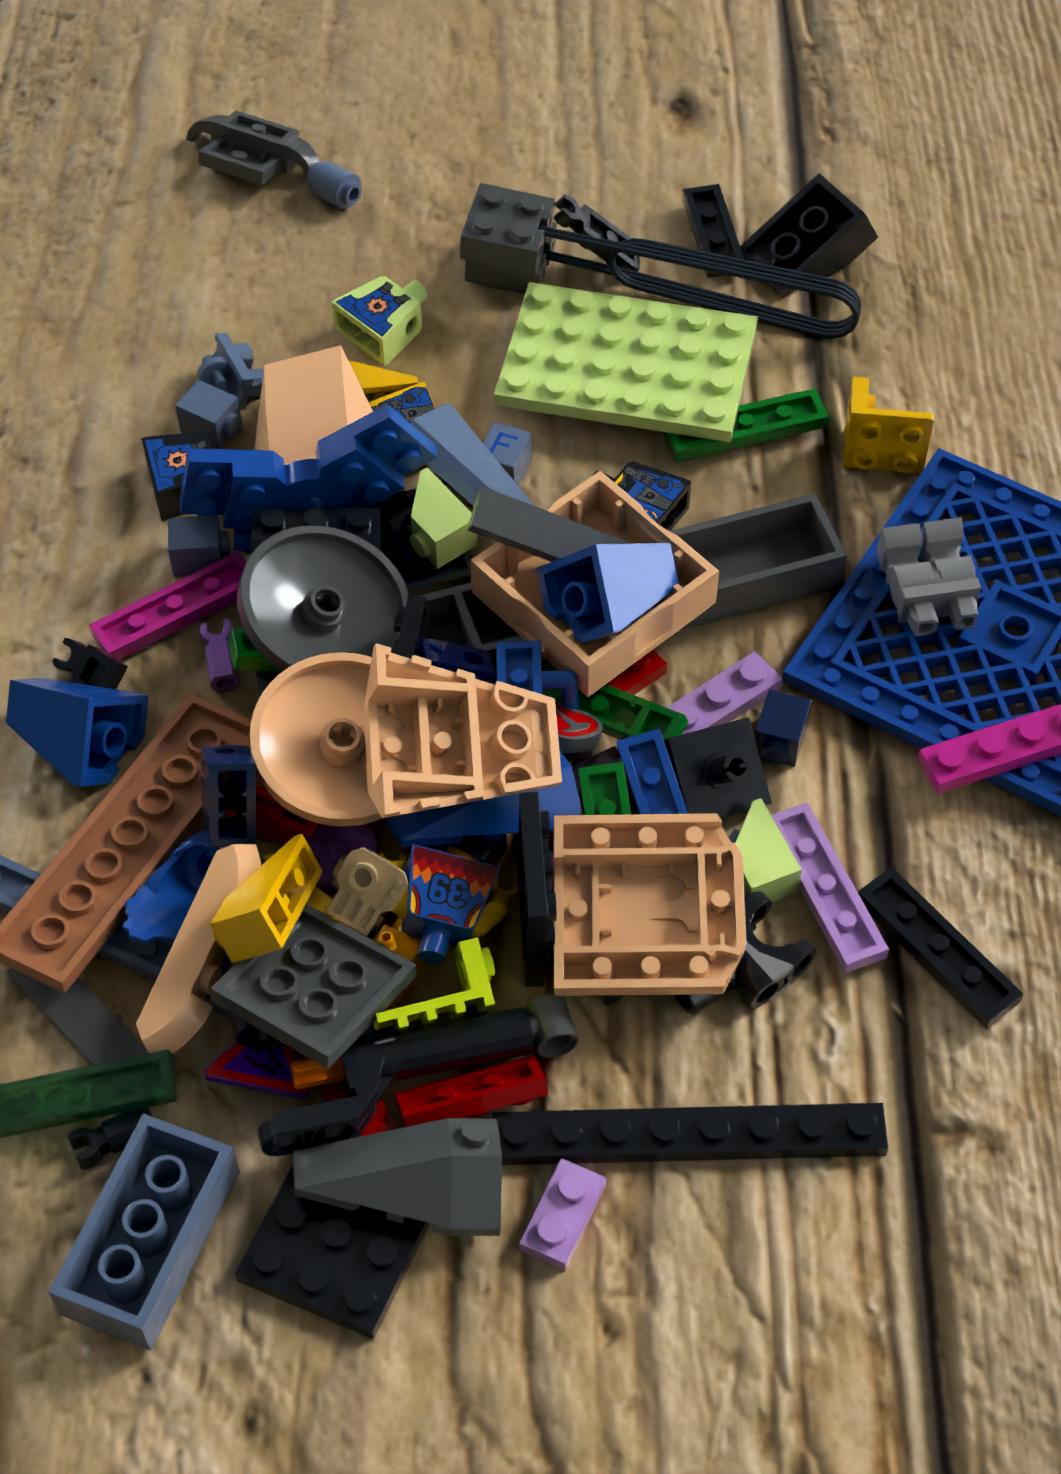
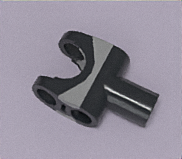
M761 891L744 896L746 949L724 992L726 994L735 988L752 1008H758L785 991L804 973L816 955V949L807 940L799 941L796 944L789 943L785 946L773 947L762 943L756 938L753 933L757 928L756 924L768 914L772 907V901ZM724 994L674 996L687 1013L695 1015Z

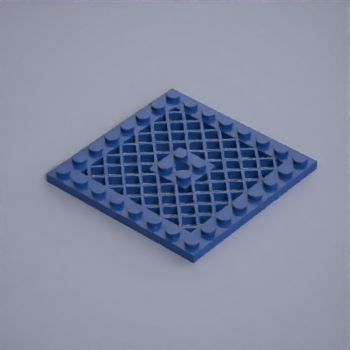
M938 448L883 528L919 523L922 532L924 522L943 520V518H957L956 515L972 512L975 520L963 522L964 539L959 557H972L976 578L978 577L981 586L977 600L978 617L975 626L971 629L957 630L953 628L952 623L941 625L939 621L937 630L933 633L915 636L908 622L899 623L896 614L897 608L892 601L890 586L886 584V573L880 571L876 554L880 537L879 533L784 669L782 682L920 749L1040 711L1036 699L1052 696L1056 705L1061 704V680L1058 679L1055 669L1061 668V654L1053 655L1059 643L1061 644V602L1056 603L1052 595L1053 593L1061 592V577L1045 580L1042 573L1044 570L1057 568L1061 576V501ZM1009 529L1013 536L997 540L994 532ZM982 534L985 543L968 544L966 537ZM1048 547L1050 555L1035 557L1032 548ZM1020 552L1023 560L1007 563L1004 556L1005 553ZM992 557L995 565L982 568L978 567L975 560ZM1030 574L1033 583L1017 585L1013 577ZM996 580L990 590H988L985 582ZM888 601L891 610L881 611ZM898 625L899 634L882 635L881 626ZM1016 626L1021 628L1026 634L1023 636H1013L1007 633L1004 628ZM869 630L872 639L860 641L866 631ZM959 637L956 648L951 649L947 639ZM936 642L938 652L921 654L919 644ZM907 648L910 657L892 660L889 650ZM878 653L881 663L863 666L860 656ZM975 661L978 670L960 672L957 665L958 662ZM989 663L995 665V667H990ZM945 665L949 676L932 679L927 668ZM916 671L920 681L908 684L901 683L898 674ZM1042 673L1046 683L1030 686L1028 681L1035 684ZM887 676L889 682L881 679V677ZM1013 678L1017 689L1000 692L996 681ZM985 685L988 694L976 697L970 696L967 689L968 686ZM955 689L959 700L941 703L938 692ZM926 695L927 700H925V699H923V698H921V697H919V696ZM1023 702L1028 713L1011 716L1006 705ZM994 708L998 719L981 722L977 711ZM960 714H965V716H966L967 719H965V718H963V717H961V716H959V715H960ZM1060 754L984 779L1061 817Z

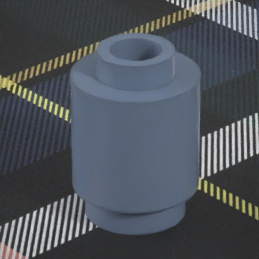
M330 161L316 162L308 171L306 178L308 188L311 189L315 196L344 210L356 204L360 199L362 188L358 175Z

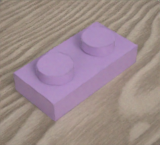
M561 1158L519 1243V1251L566 1271L606 1187L607 1177Z

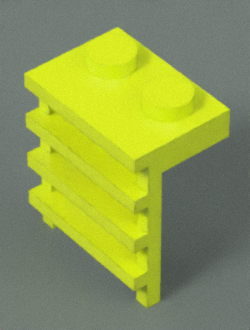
M478 937L459 942L453 951V956L462 992L376 1013L377 1020L373 1022L374 1030L393 1026L394 1031H401L409 1027L408 1022L420 1019L422 1026L431 1025L438 1019L437 1015L447 1012L449 1013L450 1021L457 1020L464 1015L467 1007L475 1005L478 1014L488 1012L495 1004L489 982L491 976L495 975V968L489 947L481 949Z

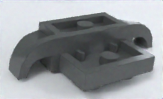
M237 110L229 116L214 115L196 121L188 130L186 140L193 142L202 133L210 134L211 142L199 150L198 164L211 168L218 174H229L244 179L245 182L252 185H263L280 171L288 173L296 164L303 169L307 178L308 171L312 165L319 162L312 146L299 138V130Z

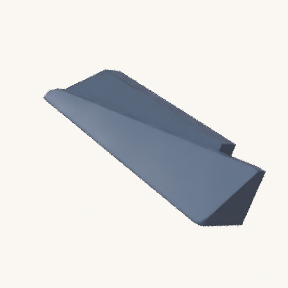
M441 405L410 422L436 445L437 458L426 463V465L472 508L474 507L477 493L482 486L533 505L452 405Z

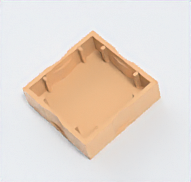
M598 471L556 500L547 511L630 543H670L679 584L677 583L672 587V591L622 631L590 643H582L574 636L573 629L563 620H555L544 611L536 568L550 563L548 560L500 542L494 543L470 560L472 593L525 641L541 640L542 656L558 671H574L578 677V689L587 697L591 696L713 606L717 599L719 570L679 536L656 523L646 513L641 504L601 471Z

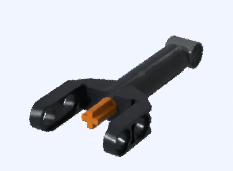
M546 994L530 1001L525 1009L520 1007L380 1034L368 1027L329 1069L309 1058L289 1062L291 1080L295 1090L341 1081L345 1098L278 1111L272 1118L263 1122L257 1130L262 1152L268 1156H284L293 1154V1151L359 1137L374 1117L378 1101L393 1081L529 1055L533 1051L534 1044L538 1054L546 1058L562 1056L572 1051L579 1041L565 998L563 996H555V994ZM237 1016L233 1018L232 1025L237 1044L257 1051L287 1046L260 1029H254L256 1027Z

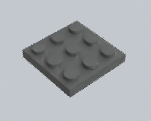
M306 904L282 949L238 961L210 988V995L213 1003L329 1069L376 1020L375 1014L383 1012L416 978V964Z

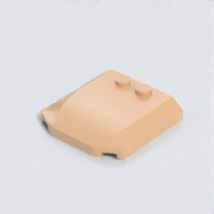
M718 814L554 815V892L556 894L557 907L554 944L555 996L724 994L746 949L743 856L735 842L732 843L722 828V821Z

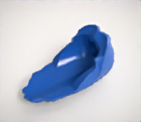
M201 831L190 836L176 848L168 860L137 890L135 896L126 900L125 914L128 918L123 924V929L129 934V941L141 942L147 945L155 941H161L162 943L171 941L174 943L216 851L227 846L209 847L207 832Z

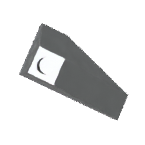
M446 1118L293 1151L294 1196L352 1211L360 1206L387 1212V1220L402 1224L405 1217L433 1224V1232L448 1236L500 1235L502 1152L497 1119Z

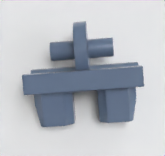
M216 333L214 339L217 343V349L212 356L207 355L202 359V364L197 371V377L202 382L238 397L239 408L246 409L250 396H261L264 369H251L254 357L248 343L233 344L227 333Z

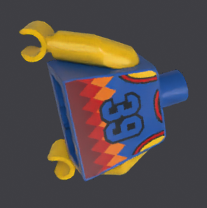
M416 844L412 846L407 863L406 855L400 854L399 860H389L384 856L385 853H379V856L396 865L397 868L406 874L408 887L393 913L402 918V931L405 934L421 938L417 956L428 963H443L446 959L449 945L456 947L459 942L469 940L471 936L482 937L506 916L518 893V888L513 887L512 891H507L498 886L499 880L496 878L499 873V866Z

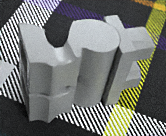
M962 517L924 522L922 532L919 523L881 528L876 551L880 571L886 573V584L890 586L892 601L897 608L896 614L899 623L908 622L915 636L929 635L936 631L939 617L950 616L952 626L957 630L971 629L976 624L978 617L977 600L981 586L978 577L976 578L972 557H959L964 539Z

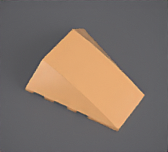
M341 345L264 365L254 450L274 451L284 459V465L303 459H316L315 451L318 440L373 412Z
M375 643L364 703L368 794L382 818L560 786L562 774L555 698L497 681L495 685L475 679L474 673L457 669L456 672L431 665L432 660L413 655L411 659L390 653V647Z

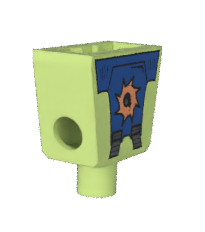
M380 276L332 301L334 329L383 366H386L421 331V303L428 297L426 289L417 280H413L401 288L389 278Z

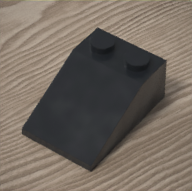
M818 173L748 238L740 248L744 260L824 277L853 262L879 237L866 214L825 177ZM769 284L782 297L796 290Z

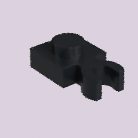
M64 638L62 643L71 649V656L67 661L54 658L52 663L59 670L73 673L69 680L70 683L117 689L128 668L127 665L99 647L88 644L86 648L79 641Z

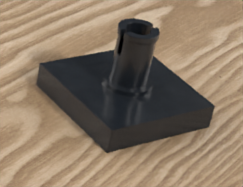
M749 717L663 739L688 814L717 813L722 818L749 810L752 802L759 798H762L765 806L772 804Z

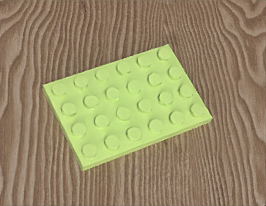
M529 282L495 389L494 405L731 443L756 335L758 316Z

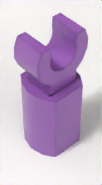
M228 619L223 620L224 630L220 634H210L206 623H201L199 628L202 644L205 646L210 686L217 693L236 690L240 684L238 670L234 669L228 644L232 627Z

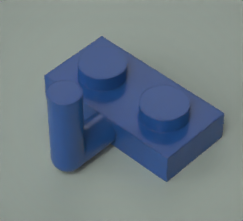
M541 640L497 642V681L542 695L543 689L561 688V703L565 707L579 710L577 674L572 670L542 671Z

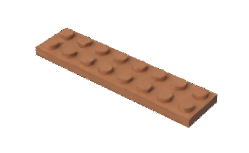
M189 694L0 923V963L65 994L125 918L126 900L135 896L137 890L168 860L171 853L187 839L204 817L201 801V748L244 745L250 750L251 720L193 694Z

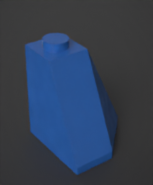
M670 543L595 544L536 568L544 611L555 620H563L573 629L574 636L582 643H590L622 631L668 595L674 585L679 584Z
M43 678L10 680L6 724L72 785L84 787L110 784L120 771L117 763L128 749L135 751L144 739L149 695Z

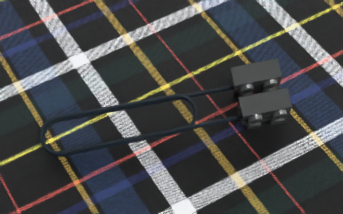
M480 183L461 234L460 259L466 260L465 281L525 294L529 282L543 284L546 265H549L550 261L612 275L623 285L635 290L712 310L758 316V322L820 338L835 339L844 337L854 331L860 318L861 298L857 291L845 282L648 239L630 238L617 242L557 229V223L553 222L555 199ZM556 239L612 250L609 265L553 252ZM621 252L829 296L844 302L849 306L853 314L839 321L823 320L620 268L616 264V256Z

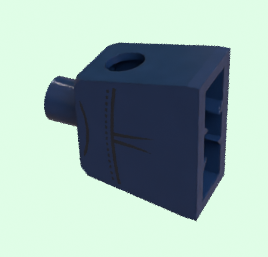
M247 746L201 748V801L209 847L230 846L232 844H256V763ZM225 809L237 813L233 818H221L224 815L223 810Z

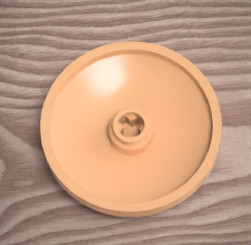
M345 652L327 653L297 662L280 673L267 686L253 711L250 726V751L256 763V773L267 792L280 805L308 821L328 826L344 827L363 825L382 819L368 794L364 703L372 659L370 656Z

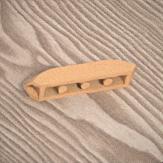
M232 844L216 851L141 1011L136 1026L154 1064L164 1060L184 1046L201 1028L213 1008V1005L207 1003L205 999L210 994V988L221 978L222 969L220 967L226 956V951L216 942L210 923L224 899L261 866L256 844Z

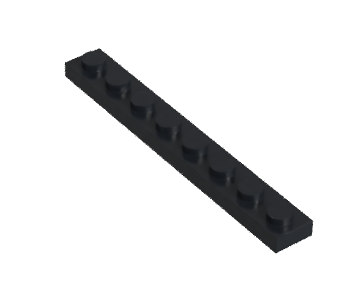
M883 1103L492 1112V1119H497L502 1165L559 1164L561 1158L574 1164L865 1157L886 1156L888 1151Z

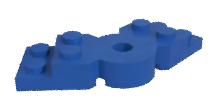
M386 404L318 440L315 451L316 459H303L284 465V459L274 451L188 448L179 500L180 514H196L198 516L222 515L224 528H238L247 531L252 530V509L353 508V506H372L405 489L403 475L436 459V445Z

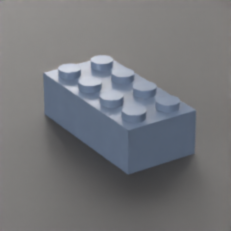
M142 1114L48 1292L59 1315L151 1351L240 1173L234 1147Z

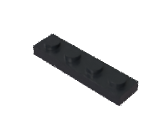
M892 866L858 891L869 914L986 1029L1021 1003L1023 993Z

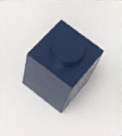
M769 689L755 731V741L760 758L773 764L783 763L795 767L808 727L812 700Z

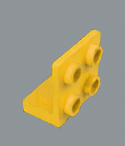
M853 376L843 434L842 467L861 470L896 471L900 473H922L934 424V414L876 409V395L869 394V377Z

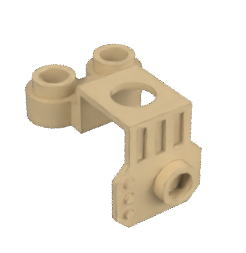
M366 848L351 850L348 856L342 855L332 871L334 878L331 884L338 892L326 912L367 936L380 916L389 920H395L397 915L393 913V910L408 887L405 872L397 868L396 865Z

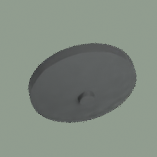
M299 526L272 535L255 549L247 561L239 580L237 607L242 626L252 644L265 659L281 671H284L304 659L327 653L345 652L372 657L375 643L390 647V653L395 654L399 633L394 631L395 618L399 606L406 607L409 592L402 576L392 562L366 540L332 527Z

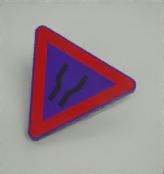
M236 1041L204 1070V1077L207 1081L298 1099H305L309 1095V1088L295 1090V1087H293L289 1062L299 1060L296 1050L289 1046L257 1051L249 1047H243L237 1044Z

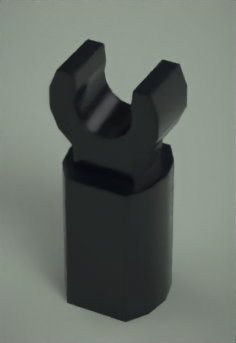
M147 1103L101 1122V1126L95 1129L88 1127L79 1128L67 1136L73 1150L86 1145L90 1146L88 1150L75 1155L81 1170L97 1166L102 1161L104 1155L110 1152L114 1155L124 1150L142 1114L153 1117Z

